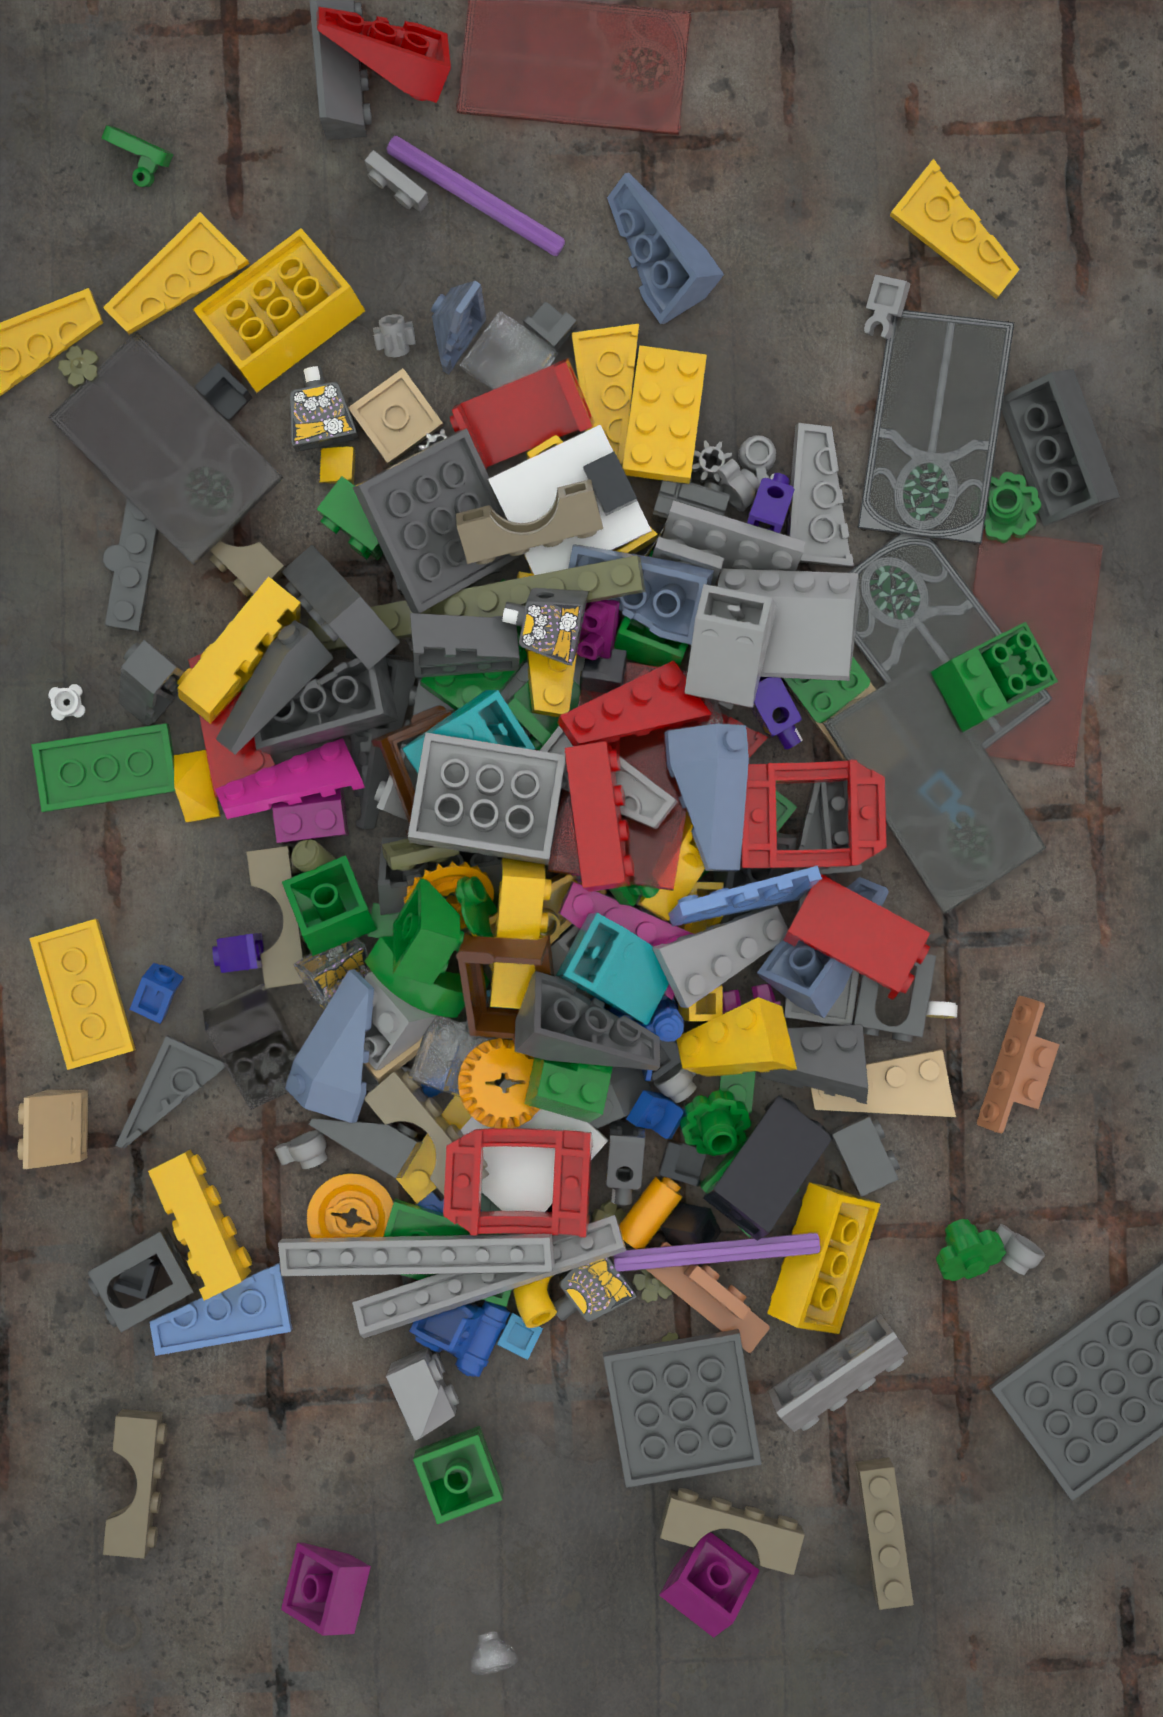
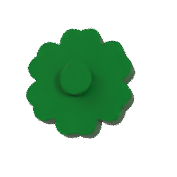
M1004 472L999 480L991 476L984 523L987 539L1006 543L1011 539L1012 535L1022 539L1029 531L1035 528V514L1041 509V501L1038 498V490L1035 487H1026V479L1023 475ZM978 487L975 489L976 500L970 507L973 519L978 515L981 491Z
M719 1090L713 1091L708 1098L702 1095L696 1096L692 1102L685 1106L686 1117L680 1121L685 1143L695 1145L699 1154L712 1156L727 1154L735 1150L739 1144L746 1140L744 1130L751 1126L746 1104L742 1101H736L733 1093H723Z
M960 1219L946 1227L945 1242L947 1247L940 1250L939 1255L936 1257V1262L944 1279H949L950 1281H957L963 1277L971 1279L987 1272L989 1266L999 1263L1006 1254L998 1232L985 1230L979 1233L977 1227L971 1224L968 1219Z

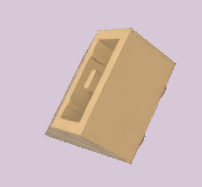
M44 1090L24 1097V1103H20L18 1110L19 1124L23 1125V1139H19L18 1159L23 1160V1169L75 1163L87 1159L88 1090Z

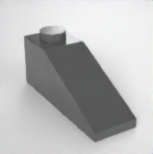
M311 1119L308 1124L394 1178L403 1177L423 1143L415 1138L418 1132L402 1122L397 1127L392 1124L349 1123L340 1120Z

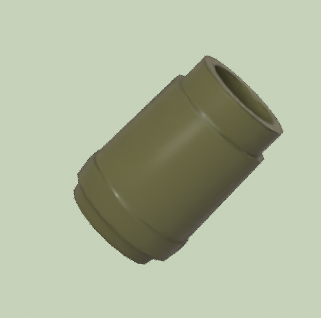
M311 839L299 842L292 851L293 864L303 873L314 870L336 859L320 843Z

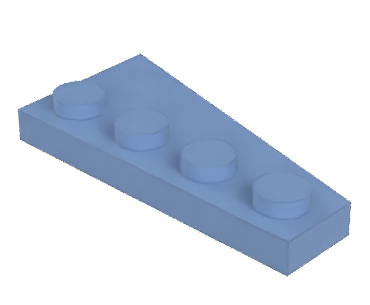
M818 866L732 889H719L699 898L698 895H689L679 899L678 904L668 914L673 927L797 901L818 883L822 877Z
M280 1262L246 1277L241 1283L205 1301L201 1297L152 1319L149 1323L155 1356L291 1332L292 1324L284 1278L281 1276Z

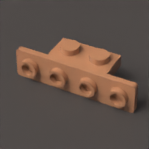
M1024 996L1017 998L991 1081L977 1120L978 1126L1002 1134L1013 1102L1039 1109L1060 1045L1035 1036L1045 1007L1043 1002Z
M663 1242V1243L660 1245V1247L671 1246V1245H670L669 1243H667V1242ZM703 1264L701 1268L698 1265L646 1269L722 1332L739 1329L742 1348L748 1353L754 1350L770 1329L767 1323L743 1303L747 1297L732 1285L728 1289L724 1288L717 1282L720 1275L707 1264Z

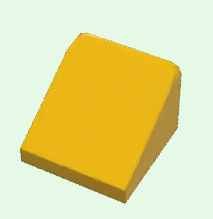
M354 447L321 448L320 483L336 484L340 477L343 476L354 485Z

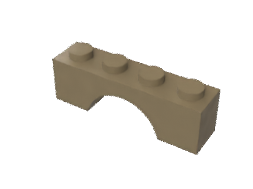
M591 479L557 487L556 497L550 510L541 518L532 522L515 523L500 517L490 505L456 514V526L467 564L474 562L479 565L487 564L494 561L497 556L510 554L511 556L522 555L528 552L530 548L540 545L544 547L557 546L564 539L575 536L577 538H588L603 529Z
M197 480L196 482L192 483L191 485H192V486H196V485L201 484V483ZM176 485L168 487L158 497L165 505L160 510L162 513L168 509H182L177 498ZM203 486L199 491L207 489ZM185 488V491L197 493V491ZM192 494L187 498L189 503L193 500ZM199 495V499L204 502L205 496ZM201 508L197 512L201 513L205 508ZM210 510L207 517H211L212 510ZM168 516V519L174 525L181 521L189 529L184 535L191 542L204 539L214 533L212 526L200 524L188 516ZM219 541L210 550L213 555L209 560L222 573L229 569L237 577L233 584L247 597L251 593L254 594L268 576L277 582L284 575L281 572L285 569L284 565L260 542L245 547H235Z
M284 846L248 851L247 860L251 886L270 893L279 903L283 913V929L279 939L270 949L261 954L265 988L310 982L309 975L306 976L305 982L296 968L298 962L302 963L307 960V957L311 958L312 954L306 955L305 940L282 884V881L294 877L295 873H300V870L296 868L292 861V847Z
M400 1068L391 1073L369 1092L364 1100L385 1125L406 1121L420 1126L429 1134L436 1149V1164L430 1180L444 1195L446 1146L464 1135L454 1124L449 1125L441 1116L443 1110L440 1105L431 1097L427 1099L419 1089L421 1084L412 1072L408 1070L405 1072ZM484 1158L482 1168V1180L489 1175L488 1171L485 1169L488 1165Z
M122 1409L116 1415L113 1451L123 1456L132 1466L136 1474L137 1490L132 1503L122 1509L113 1511L107 1518L103 1555L144 1559L150 1549L156 1546L158 1527L153 1526L154 1513L158 1514L161 1503V1492H156L157 1479L162 1478L164 1470V1458H159L160 1444L164 1445L167 1437V1423H162V1412Z
M889 1457L855 1462L859 1493L868 1534L869 1565L874 1599L879 1610L912 1606L914 1604L894 1465Z
M679 1488L678 1492L669 1491L659 1527L660 1539L694 1548L703 1536L714 1530H736L746 1535L753 1542L757 1549L760 1566L794 1575L805 1536L802 1526L798 1525L797 1520L779 1515L778 1519L767 1517L764 1511L750 1506H746L745 1510L731 1507V1502L718 1497H712L711 1501L698 1498L699 1494L685 1488Z

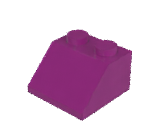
M343 787L336 789L335 795L322 797L321 793L303 796L300 803L288 805V803L281 801L272 805L276 842L279 844L301 842L309 839L317 840L349 836Z
M710 1532L703 1536L694 1548L690 1547L673 1568L659 1596L714 1638L734 1623L760 1570Z
M297 1543L281 1610L322 1636L354 1634L371 1566L347 1553L306 1543Z

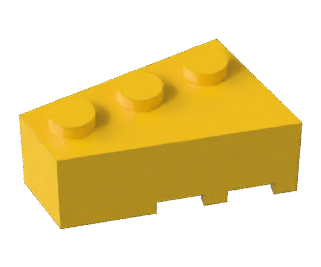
M759 997L682 1034L681 1037L676 1039L682 1068L706 1077L735 1075L752 1071L770 1072V1070L777 1069L797 1070L782 1006Z

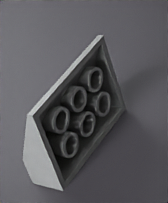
M721 568L717 587L771 597L777 606L760 677L850 680L860 603L858 573Z
M425 732L408 832L409 843L549 865L566 756Z
M879 1314L771 1388L768 1392L780 1419L793 1432L800 1428L802 1431H805L819 1421L818 1416L827 1409L834 1411L844 1405L848 1400L846 1396L856 1389L861 1392L869 1388L876 1381L874 1378L885 1369L887 1372H890L899 1367L904 1362L903 1357L908 1352L883 1316Z

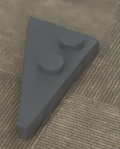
M167 1035L116 1146L126 1148L226 1068L228 1063Z

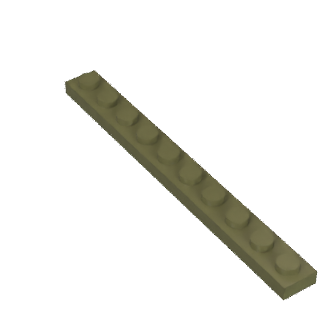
M636 555L462 589L420 614L475 617L503 616L506 602L526 606L528 596L533 588L587 591L586 603L645 592L641 558ZM406 600L370 607L397 639L411 637L410 613L412 612ZM313 618L308 619L309 629L328 652L349 649L340 637L334 642Z

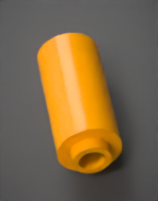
M655 1176L619 1224L623 1240L635 1249L645 1248L683 1196L678 1192L681 1186L671 1178L663 1177L660 1179Z

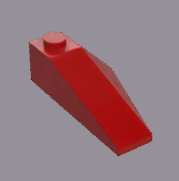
M318 7L316 16L317 30L404 93L409 94L412 98L419 101L428 100L437 103L451 69L447 33L409 21H405L403 27L390 25L387 18L379 16L373 22L364 21L355 12Z

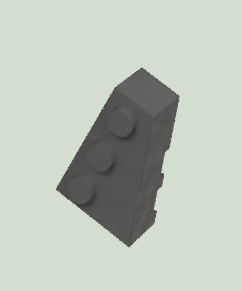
M410 613L415 678L519 670L516 625L503 623V616L475 617Z
M143 640L141 644H133L123 657L126 662L121 666L119 704L145 726H152L178 696L177 687L179 685L177 682L186 670L162 650Z
M847 781L811 783L796 850L849 848ZM861 864L858 866L818 867L820 874L862 871ZM792 868V872L807 868Z

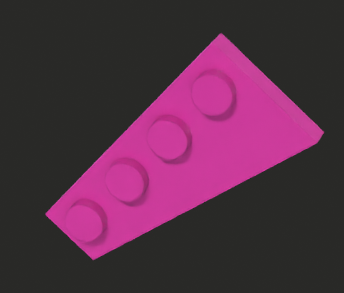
M343 738L304 754L296 755L269 768L261 769L239 780L231 781L215 790L226 818L231 819L270 810L273 803L281 801L292 805L302 802L303 796L321 793L322 797L335 795L338 788L352 786L353 790L365 788L349 750Z
M574 881L571 882L558 912L579 929H581L588 914L597 912L628 929L653 947L674 942L677 938L688 934L693 935L691 932L677 926L672 927V924L636 908L621 905L617 900L597 891L588 892L583 889L582 885ZM669 984L664 995L672 1000L674 992Z

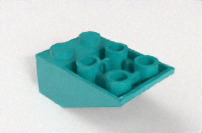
M485 690L426 731V733L535 750V747L499 690ZM425 733L402 748L417 773H419Z
M597 912L588 914L556 974L559 978L568 980L576 985L577 988L646 1026L650 1022L669 985L652 949L653 946L628 929Z

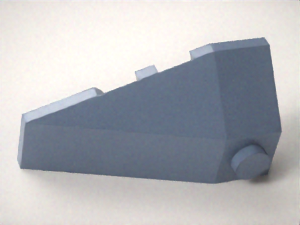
M625 173L607 199L620 236L626 237L632 256L628 257L631 267L637 268L642 286L639 287L642 298L659 323L665 324L705 299L724 274L706 248L630 173Z
M477 281L453 287L446 296L441 294L431 309V312L434 313L432 320L442 369L448 375L486 321L481 284Z
M574 544L568 569L636 555ZM638 555L641 558L645 592L606 600L619 601V610L622 611L623 615L630 619L633 618L650 628L649 631L657 636L692 645L695 618L703 585H711L714 570L677 561Z
M709 724L666 731L667 768L671 778L675 777L682 796L679 797L682 808H687L693 824L691 832L705 870L739 871L749 764L746 725Z
M861 877L847 887L881 907L889 892L886 887ZM799 940L795 947L785 941H781L776 945L757 974L798 1007L825 1018L843 992L853 969Z
M355 969L347 972L294 1059L285 1087L303 1108L349 1123L357 1122L366 1095L367 1082L362 1081L363 1063H368L369 1051L364 1050L365 1031L371 1029L374 988Z

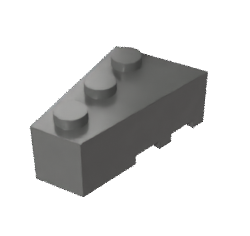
M863 1025L787 1028L797 1070L777 1069L770 1070V1072H760L763 1079L799 1088L806 1086L822 1090L827 1095L835 1096V1094L854 1098L856 1102L867 1104L868 1080Z

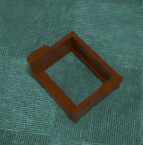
M441 705L417 713L411 717V724L371 740L373 747H380L409 825L415 790L397 743L428 731L455 712V710H446ZM409 829L405 830V831H406L407 838H408Z
M466 932L456 958L459 963L470 1036L513 1039L515 1044V1021L520 1009L489 1007L482 964H492L493 962L529 964L535 966V971L555 977L550 935L538 940L470 936L469 932Z

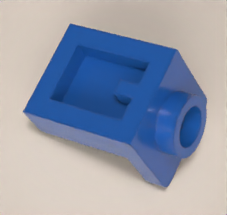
M153 963L142 976L129 1010L161 1024L166 1017L174 994L184 977L168 966Z
M643 1090L626 1120L636 1127L652 1129L665 1139H672L680 1125L681 1119L685 1117L686 1113L685 1109L662 1093Z

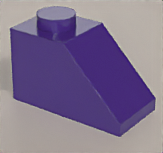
M262 933L217 939V946L212 948L215 967L220 966L221 973L261 968V954L265 952Z

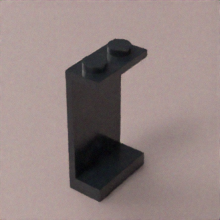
M780 1095L766 1105L764 1108L766 1113L721 1178L709 1187L702 1197L757 1241L771 1231L833 1139L821 1123L806 1117L799 1111L798 1106L794 1102L782 1098Z

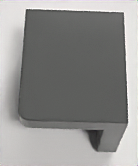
M544 302L532 317L527 315L523 320L525 330L555 354L577 329V320L567 312L562 315L548 302Z

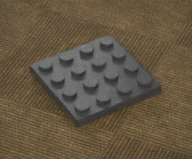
M467 428L459 430L353 487L412 613L420 614L521 556L505 554L497 556L494 561L487 564L479 565L476 562L467 564L456 526V514L490 505L500 517L507 520L490 485L488 473Z
M739 1329L603 1352L626 1488L762 1465Z

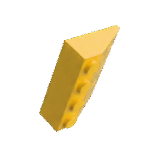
M302 228L193 309L256 393L365 312L351 286Z

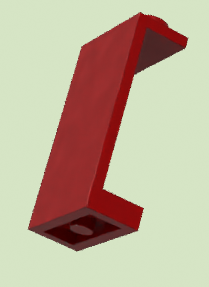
M569 358L459 403L453 407V415L450 416V422L455 433L467 428L485 469L533 449L555 435L562 437L576 430L582 432L593 427L595 423Z
M821 874L822 879L810 889L783 941L795 947L800 940L890 989L887 997L891 1000H894L899 992L906 994L915 978V975L910 973L915 962L921 965L931 947L925 944L930 933Z

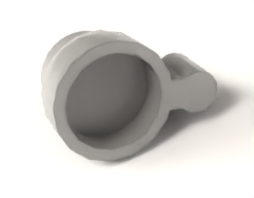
M755 435L742 443L738 451V460L742 468L755 474V477L761 483L762 478H769L766 472L774 465L776 449L769 438Z
M730 459L717 470L722 479L719 485L725 489L724 493L730 494L728 503L738 511L743 512L754 502L760 483L752 472L747 469L740 471L738 463Z
M680 1062L656 1079L654 1085L664 1096L670 1097L674 1103H679L696 1090V1085L692 1079L697 1073L683 1069Z
M318 1130L306 1132L290 1142L279 1144L274 1148L281 1165L297 1161L300 1162L302 1169L318 1166L328 1158L325 1152L327 1146L325 1137Z
M1000 1224L995 1231L999 1233L1006 1251L1002 1258L1003 1262L1017 1273L1025 1275L1029 1269L1038 1266L1045 1257V1253L1035 1243L1018 1233H1014L1007 1226Z

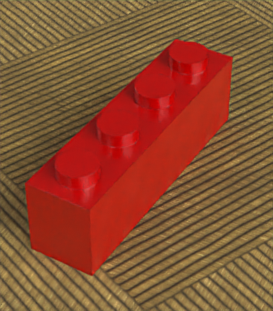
M607 741L565 748L583 889L592 892L630 886L629 876H634L635 872L632 855H626L625 841H630V833L627 820L621 819L620 806H625V795L623 786L617 785L615 772L621 770L618 751H612V747Z

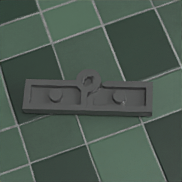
M144 494L140 500L160 520L162 515L160 510L163 508V503L158 499L159 496ZM128 498L119 545L108 547L103 555L105 566L114 572L105 626L141 632L159 530Z

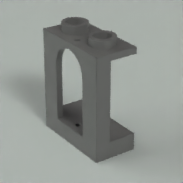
M927 954L921 965L917 962L913 965L916 966L909 1012L906 1019L896 1026L885 1025L878 1020L875 1013L879 983L862 975L852 1025L862 1024L863 1034L879 1036V1030L893 1032L892 1039L912 1042L913 1036L923 1037L936 956Z
M166 1227L88 1271L90 1276L88 1283L96 1297L101 1296L107 1307L105 1315L109 1323L113 1327L117 1326L120 1332L129 1329L190 1295L199 1287ZM157 1254L173 1284L134 1306L123 1308L110 1285L111 1280L122 1272Z

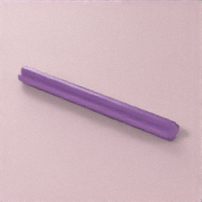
M394 136L388 143L387 153L551 255L558 256L562 251L565 240L553 231L400 137Z
M817 1233L762 1237L758 1241L751 1238L632 1249L614 1255V1265L616 1271L622 1272L818 1254L820 1252V1239Z

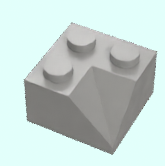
M427 1347L391 1363L386 1375L414 1440L422 1438L453 1418L457 1410L455 1405L459 1404L458 1396L452 1384L448 1386L445 1384L442 1374L445 1372V1368L439 1354L435 1353L432 1355L431 1350Z

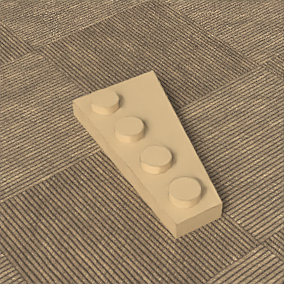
M942 1049L866 1063L868 1080L867 1104L856 1102L854 1098L838 1094L831 1096L824 1094L822 1090L810 1088L813 1108L815 1110L956 1117Z

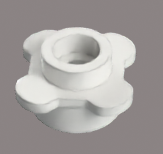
M72 684L69 688L53 687L49 691L48 696L51 699V706L53 708L51 715L54 719L61 721L67 716L80 718L84 715L85 707L82 705L80 697L83 691L79 685ZM69 699L70 704L66 706L64 701Z

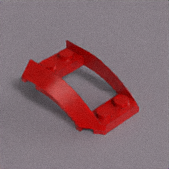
M857 760L748 764L741 868L858 866L887 847L885 777L873 769L866 768L858 763ZM847 781L849 848L777 850L776 784Z
M532 1128L475 1129L449 1143L446 1146L443 1216L454 1224H459L470 1232V1235L475 1236L478 1234L516 1233L552 1234L557 1236L563 1234L586 1238L590 1218L588 1214L591 1151L593 1147L592 1132ZM483 1147L555 1148L552 1212H481Z

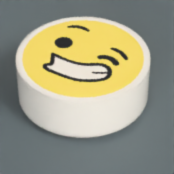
M929 1001L926 1017L957 1018L958 1005L951 1002Z

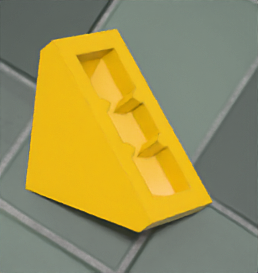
M206 750L174 755V788L185 821L188 823L221 817L218 800L214 795Z

